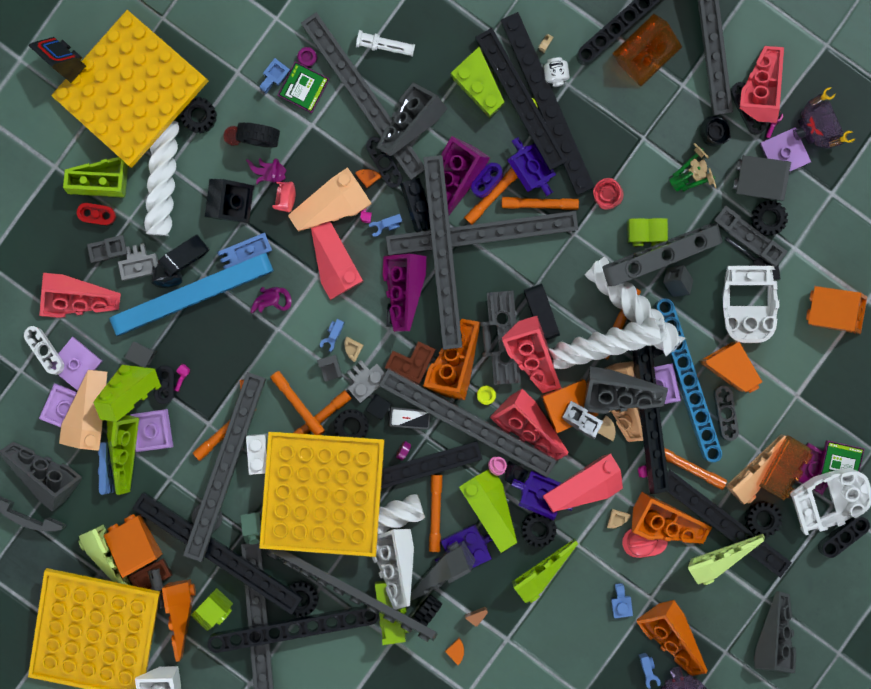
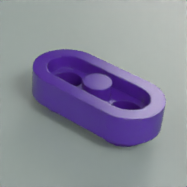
M498 163L486 165L472 182L471 189L476 197L484 198L488 196L503 178L504 173ZM497 172L496 176H491L492 173ZM480 187H485L483 191H479Z

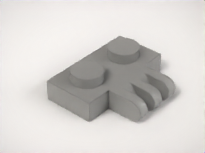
M144 243L140 244V252L137 245L132 246L134 253H131L129 246L126 247L128 253L126 255L127 260L118 261L121 280L126 281L152 275L153 266L156 268L158 264L157 254L147 255Z
M362 360L358 362L362 367L361 370L356 365L352 367L357 374L354 375L351 370L347 371V374L355 382L348 389L360 403L380 387L379 384L385 375V372L378 364L369 369Z

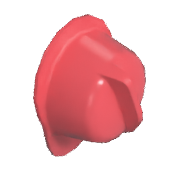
M632 529L625 533L622 541L625 552L636 558L658 555L666 549L668 541L662 539L648 540L633 533Z

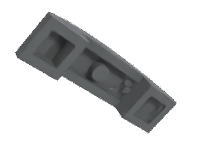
M727 206L722 209L714 220L715 223H718L724 231L739 243L775 267L788 252L775 241H771L741 219L740 215Z
M0 496V512L21 526L38 531H58L67 526V524L51 517L46 518L43 523L12 510L14 502Z

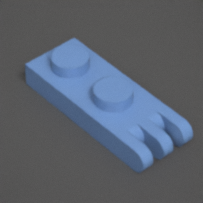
M262 233L217 253L218 256L227 255V257L220 259L221 263L230 262V264L223 266L225 270L273 250L266 233Z
M100 442L98 451L99 493L104 495L114 493L115 486L108 442Z

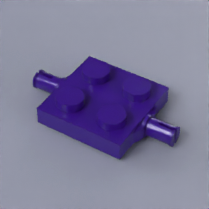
M519 137L512 140L511 142L514 144L517 152L508 158L507 161L527 192L541 187L546 197L552 194L553 191L547 182L556 173L554 170L549 171L535 144L523 146Z
M532 470L525 483L513 479L511 486L521 490L518 506L552 520L556 518L558 511H551L543 495L561 484L560 482Z
M476 524L441 539L445 552L450 544L456 541L458 543L464 541L475 558L473 568L492 559L487 549V543L493 540L489 534L483 537L478 531Z

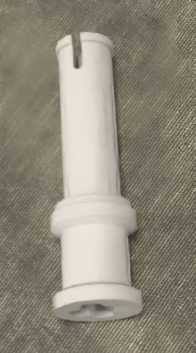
M359 30L356 47L364 46L371 48L373 51L382 49L412 57L415 44L381 38L376 33L371 35L363 33L362 30Z

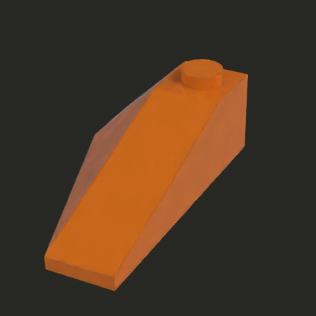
M466 319L460 320L462 348H442L440 350L439 356L428 368L423 385L425 388L445 397L465 400L471 379L480 322Z
M191 579L169 582L162 588L165 612L170 613L168 627L169 630L174 632L171 639L176 662L183 658L193 596L196 595L195 585L191 584Z

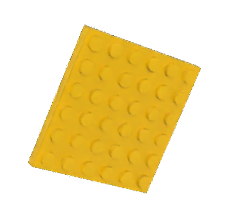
M126 10L81 61L86 65L72 83L65 79L51 96L132 168L209 81L130 11Z
M268 432L259 548L376 557L385 440Z
M46 568L43 576L28 677L83 689H136L135 678L147 673L161 591Z

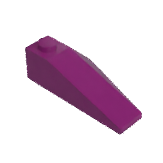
M451 136L442 152L449 215L471 188L472 182L485 168L490 159L489 156L476 147L454 136Z
M416 254L383 256V279L387 281L388 291H386L387 298H390L391 302L390 315L394 332L410 331L426 276L427 256Z

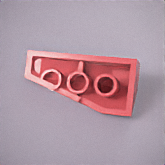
M764 46L753 71L748 77V81L741 90L740 109L758 122L777 123L784 47Z

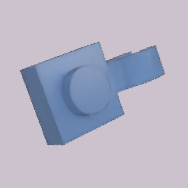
M274 58L263 72V75L267 78L259 86L260 90L267 94L273 83L279 86L289 74L290 69Z
M400 214L379 222H372L369 224V227H378V231L372 234L373 237H377L382 233L383 229L388 228L390 231L399 228V224L403 222Z
M339 319L336 322L332 321L328 329L330 335L320 342L321 348L324 346V343L329 342L331 345L329 351L332 352L334 350L335 342L345 322Z
M623 583L615 584L616 597L611 598L613 617L633 616L631 597L625 596Z
M646 653L639 654L647 688H651V680H656L657 685L660 686V679L652 671L655 668L652 657L649 658Z

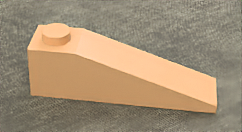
M347 167L293 210L288 217L299 232L319 226L325 222L337 221L339 218L357 215L372 205V203Z
M633 361L616 363L605 368L635 377ZM639 407L629 408L627 411L622 412L621 410L611 411L617 420L616 424L628 442L643 441Z
M87 370L61 424L59 444L78 449L99 451L103 420H100L93 402L106 386L107 371Z
M779 435L726 485V488L740 503L744 505L746 503L749 504L756 498L755 494L760 490L787 440L785 435Z

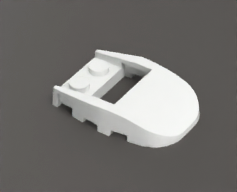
M727 266L722 292L725 328L734 340L742 343H761L773 336L777 326V311L779 308L777 281H774L772 270H775L774 266ZM730 285H767V306H730Z
M840 469L815 476L790 492L801 531L805 535H809L808 531L818 529L821 532L828 530V527L842 526L846 524V520L861 516L871 506V486L869 480L863 473L854 469ZM827 482L835 511L820 517L812 490L815 489L816 485Z

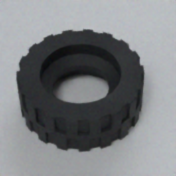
M242 122L238 123L235 139L250 145L274 148L278 146L280 130L266 125Z

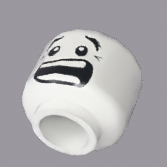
M561 57L548 59L547 63L543 66L545 81L553 84V87L563 86L564 82L570 78L568 63L562 60Z

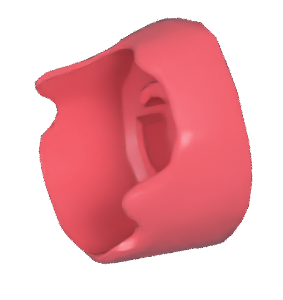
M612 178L600 180L593 189L594 199L601 209H612L623 200V190L620 184Z
M292 181L276 182L280 186L277 188L275 205H272L275 210L291 212L296 197L295 185Z

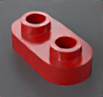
M83 203L77 208V217L86 223L108 226L115 222L116 212L109 206ZM86 210L91 211V214L88 217L85 216ZM105 213L110 214V217L107 220L104 219Z

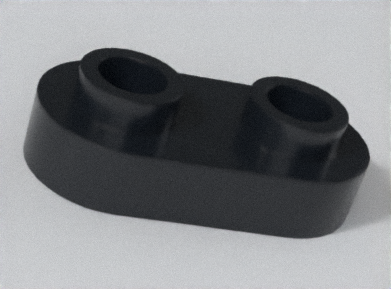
M164 365L156 369L161 387L157 390L154 388V397L161 404L171 402L175 394V372L170 366ZM164 371L168 372L169 374L168 378L166 379L162 376ZM164 390L168 392L166 398L162 396Z

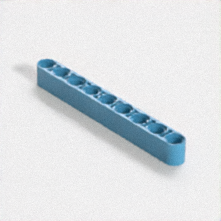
M264 253L110 317L109 320L116 336H119L262 277L274 270L267 253Z
M670 299L658 300L655 303L654 309L662 313L665 322L673 321L678 331V336L684 337L673 302ZM662 302L667 303L669 306L666 313L660 310ZM684 340L680 347L670 353L669 356L674 365L677 381L701 454L705 460L717 462L722 457V450L686 340ZM680 357L686 359V365L683 368L678 365ZM687 375L692 377V383L689 386L684 384V377ZM693 393H696L698 396V401L695 404H692L689 399ZM701 411L704 414V419L698 422L695 416ZM704 430L710 432V437L707 440H703L701 436ZM711 448L716 450V455L713 458H709L707 454Z

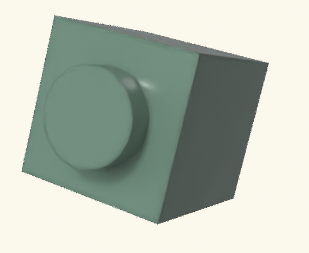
M260 512L240 515L242 535L246 544L260 543L262 520Z

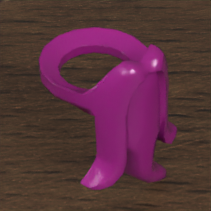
M260 158L259 164L264 168H257L250 160L246 159L251 170L255 174L262 176L256 180L257 185L261 181L280 182L286 179V169L279 163V159L275 158L273 163H264Z
M261 287L260 292L263 294L255 299L251 313H254L257 308L262 313L265 307L272 305L281 311L288 310L292 304L291 296L285 288L272 287L265 289ZM279 292L286 298L284 307L278 304L280 299Z

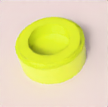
M482 386L479 388L477 399L480 403L489 405L494 402L496 392L492 387Z

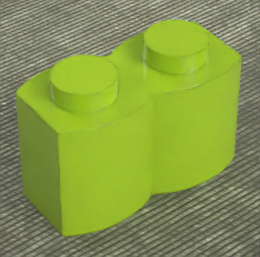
M628 219V243H632L633 247H642L644 243H651V246L668 240V219Z

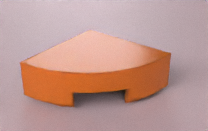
M370 169L359 170L355 173L366 188H369L382 177L378 172Z
M460 638L445 650L457 665L461 663L464 656V646Z

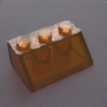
M653 14L612 54L619 65L639 86H642L682 46L668 22Z
M787 435L759 486L784 501L786 497L790 498V493L794 490L793 484L801 479L804 472L802 471L804 464L808 465L813 456L811 454L812 450Z

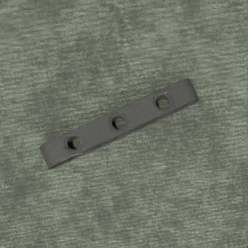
M718 223L702 226L604 265L602 268L607 286L622 284L721 244L723 241Z

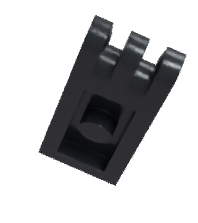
M420 178L402 182L400 186L415 231L420 232L421 228L422 230H427L428 227L430 228L429 209Z

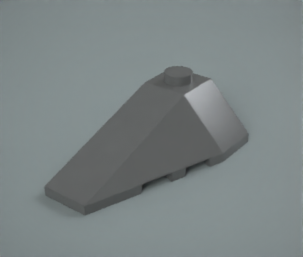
M413 82L399 100L400 106L397 112H393L391 125L385 129L377 148L385 154L392 156L434 125L448 109L438 95Z
M590 366L584 408L588 412L606 414L612 410H621L622 412L627 411L629 408L639 407L640 409L662 407L665 404L668 388L614 370Z
M12 442L0 450V456L32 494L51 511H54L63 504L82 480V477L68 465L63 463L62 465L51 461L52 458L47 456L45 458L35 454L34 450L18 443Z
M456 541L447 547V551L411 590L410 601L425 595L431 590V587H434L436 590L446 581L451 583L471 572L475 558L464 541L460 543Z
M776 591L756 646L754 656L756 669L795 673L796 648L792 647L791 642L794 630H791L789 624L792 618L790 594Z

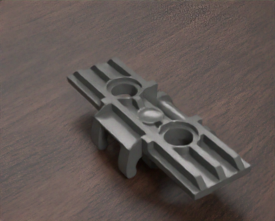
M514 291L487 293L489 322H480L484 344V353L482 355L483 357L492 356L494 385L521 383L520 368L514 359H510L506 363L500 360V354L506 351L502 337L516 324ZM505 313L508 320L505 324L497 322L498 314ZM490 325H496L498 334L497 352H492Z

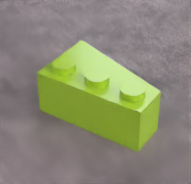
M478 47L451 72V78L490 119L504 105V100L481 49Z
M120 157L108 160L104 159L93 164L88 163L65 169L63 189L67 194L125 197L128 165Z
M121 365L93 402L100 420L117 422L135 408L134 404L140 399L145 400L151 390L154 388L156 390L159 389L161 384L156 370L153 368Z
M385 581L375 582L377 600L393 608L386 592L387 585ZM406 607L397 610L402 614L407 613ZM379 612L383 637L382 645L406 642V633L409 632L400 627L402 624L394 621V623L387 621L383 618L384 614Z
M216 588L190 616L208 631L216 623L220 625L232 611L230 607L233 603Z

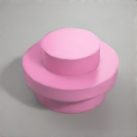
M493 457L488 462V468L492 474L500 476L505 472L507 464L503 458Z

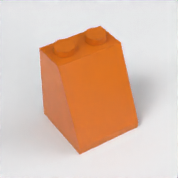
M815 286L814 290L810 293V302L812 304L811 309H808L806 315L808 324L861 334L867 296L860 292Z
M731 342L699 361L704 367L738 391L751 393L759 388L758 385L762 383L740 342Z
M585 379L541 395L556 433L572 427L562 419L570 401L584 408L587 384ZM587 412L594 417L599 415L598 413Z
M134 514L124 519V524L119 526L116 523L107 528L108 533L104 534L122 578L163 555L141 514L137 517Z

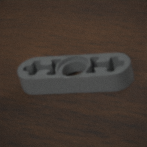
M718 386L714 390V400L720 435L725 440L733 441L739 435L733 393L727 386ZM721 389L728 392V395L725 396V402L730 401V405H719L720 402L723 403V398L718 396V393H721ZM726 407L731 410V416L727 419L721 415L722 409ZM733 420V424L729 423L730 429L734 430V433L729 437V435L725 434V431L728 430L727 424L723 425L722 422Z

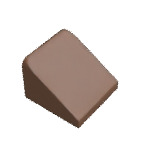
M483 607L464 616L466 620L476 627L487 615L488 610L486 607Z

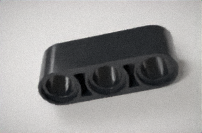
M195 235L165 254L158 263L169 277H172L203 257L210 249L198 235Z
M542 283L524 289L532 317L538 316L545 339L549 340L560 336Z
M862 516L846 520V524L837 527L819 542V552L829 558L836 557L869 531V521ZM858 520H862L863 523L860 529L855 527ZM843 532H847V539L841 541L840 535ZM831 543L832 550L826 553L825 546Z

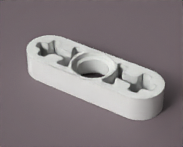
M35 326L28 327L24 332V339L44 369L53 375L62 373L64 362L44 332ZM32 332H36V333H37V334L35 335V337L37 338V340L31 338V337L33 336V335H32ZM46 345L48 347V353L45 356H42L40 354V348ZM47 359H51L53 362L58 363L56 364V370L51 369L53 367V364L51 363V361Z

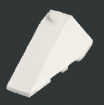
M393 529L379 534L376 557H372L374 563H377L379 566V576L384 578L387 585V595L395 610L410 606L414 553L411 529Z
M178 666L158 667L136 677V689H181Z

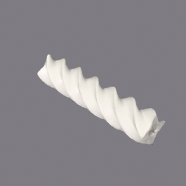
M173 121L150 147L152 156L148 164L150 176L147 181V189L149 195L146 199L148 213L144 220V226L147 231L145 234L169 236L168 233L172 228V219L169 214L174 206L171 194L175 189L172 175L176 171V162L173 156L178 149V144L175 140L179 132L177 121Z
M605 256L596 261L585 276L590 281L595 282L600 292L609 296L613 305L622 309L626 318L631 322L641 325L648 317L655 318L658 321L662 317L667 338L654 346L663 350L666 357L674 352L686 338L678 336L676 327L665 322L660 311L651 309L650 302L646 297L637 295V290L632 283L624 282L616 286H607L602 267L609 264V261Z
M648 317L641 325L630 322L623 330L612 327L606 335L594 332L588 340L576 337L571 344L561 341L557 343L554 349L549 348V351L553 358L554 368L567 369L575 364L580 365L592 360H601L610 355L623 354L628 350H638L646 345H657L667 338V334L663 326L662 317L659 321Z
M409 495L403 501L394 500L385 507L380 506L378 534H382L390 528H401L408 522L423 520L425 515L418 495Z

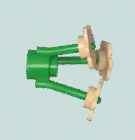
M696 143L693 144L696 147L694 149L696 153L678 171L673 173L674 177L669 179L676 192L681 189L684 192L689 188L709 182V185L714 184V187L717 188L714 181L715 176L712 175L711 169L709 168L710 173L705 174L702 165L696 160L698 156L701 158L705 156L709 159L704 149L700 148ZM691 164V171L685 175L683 171ZM692 175L698 176L700 179H701V178H705V179H702V180H699V181H696V182L687 184V183H689V179H688V178H689L690 176H692Z

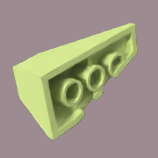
M104 524L79 536L80 540L78 542L81 549L86 551V554L112 582L131 585L127 576L122 578L104 537V534L107 533Z
M764 534L692 558L688 569L697 584L703 583L708 585L764 541Z

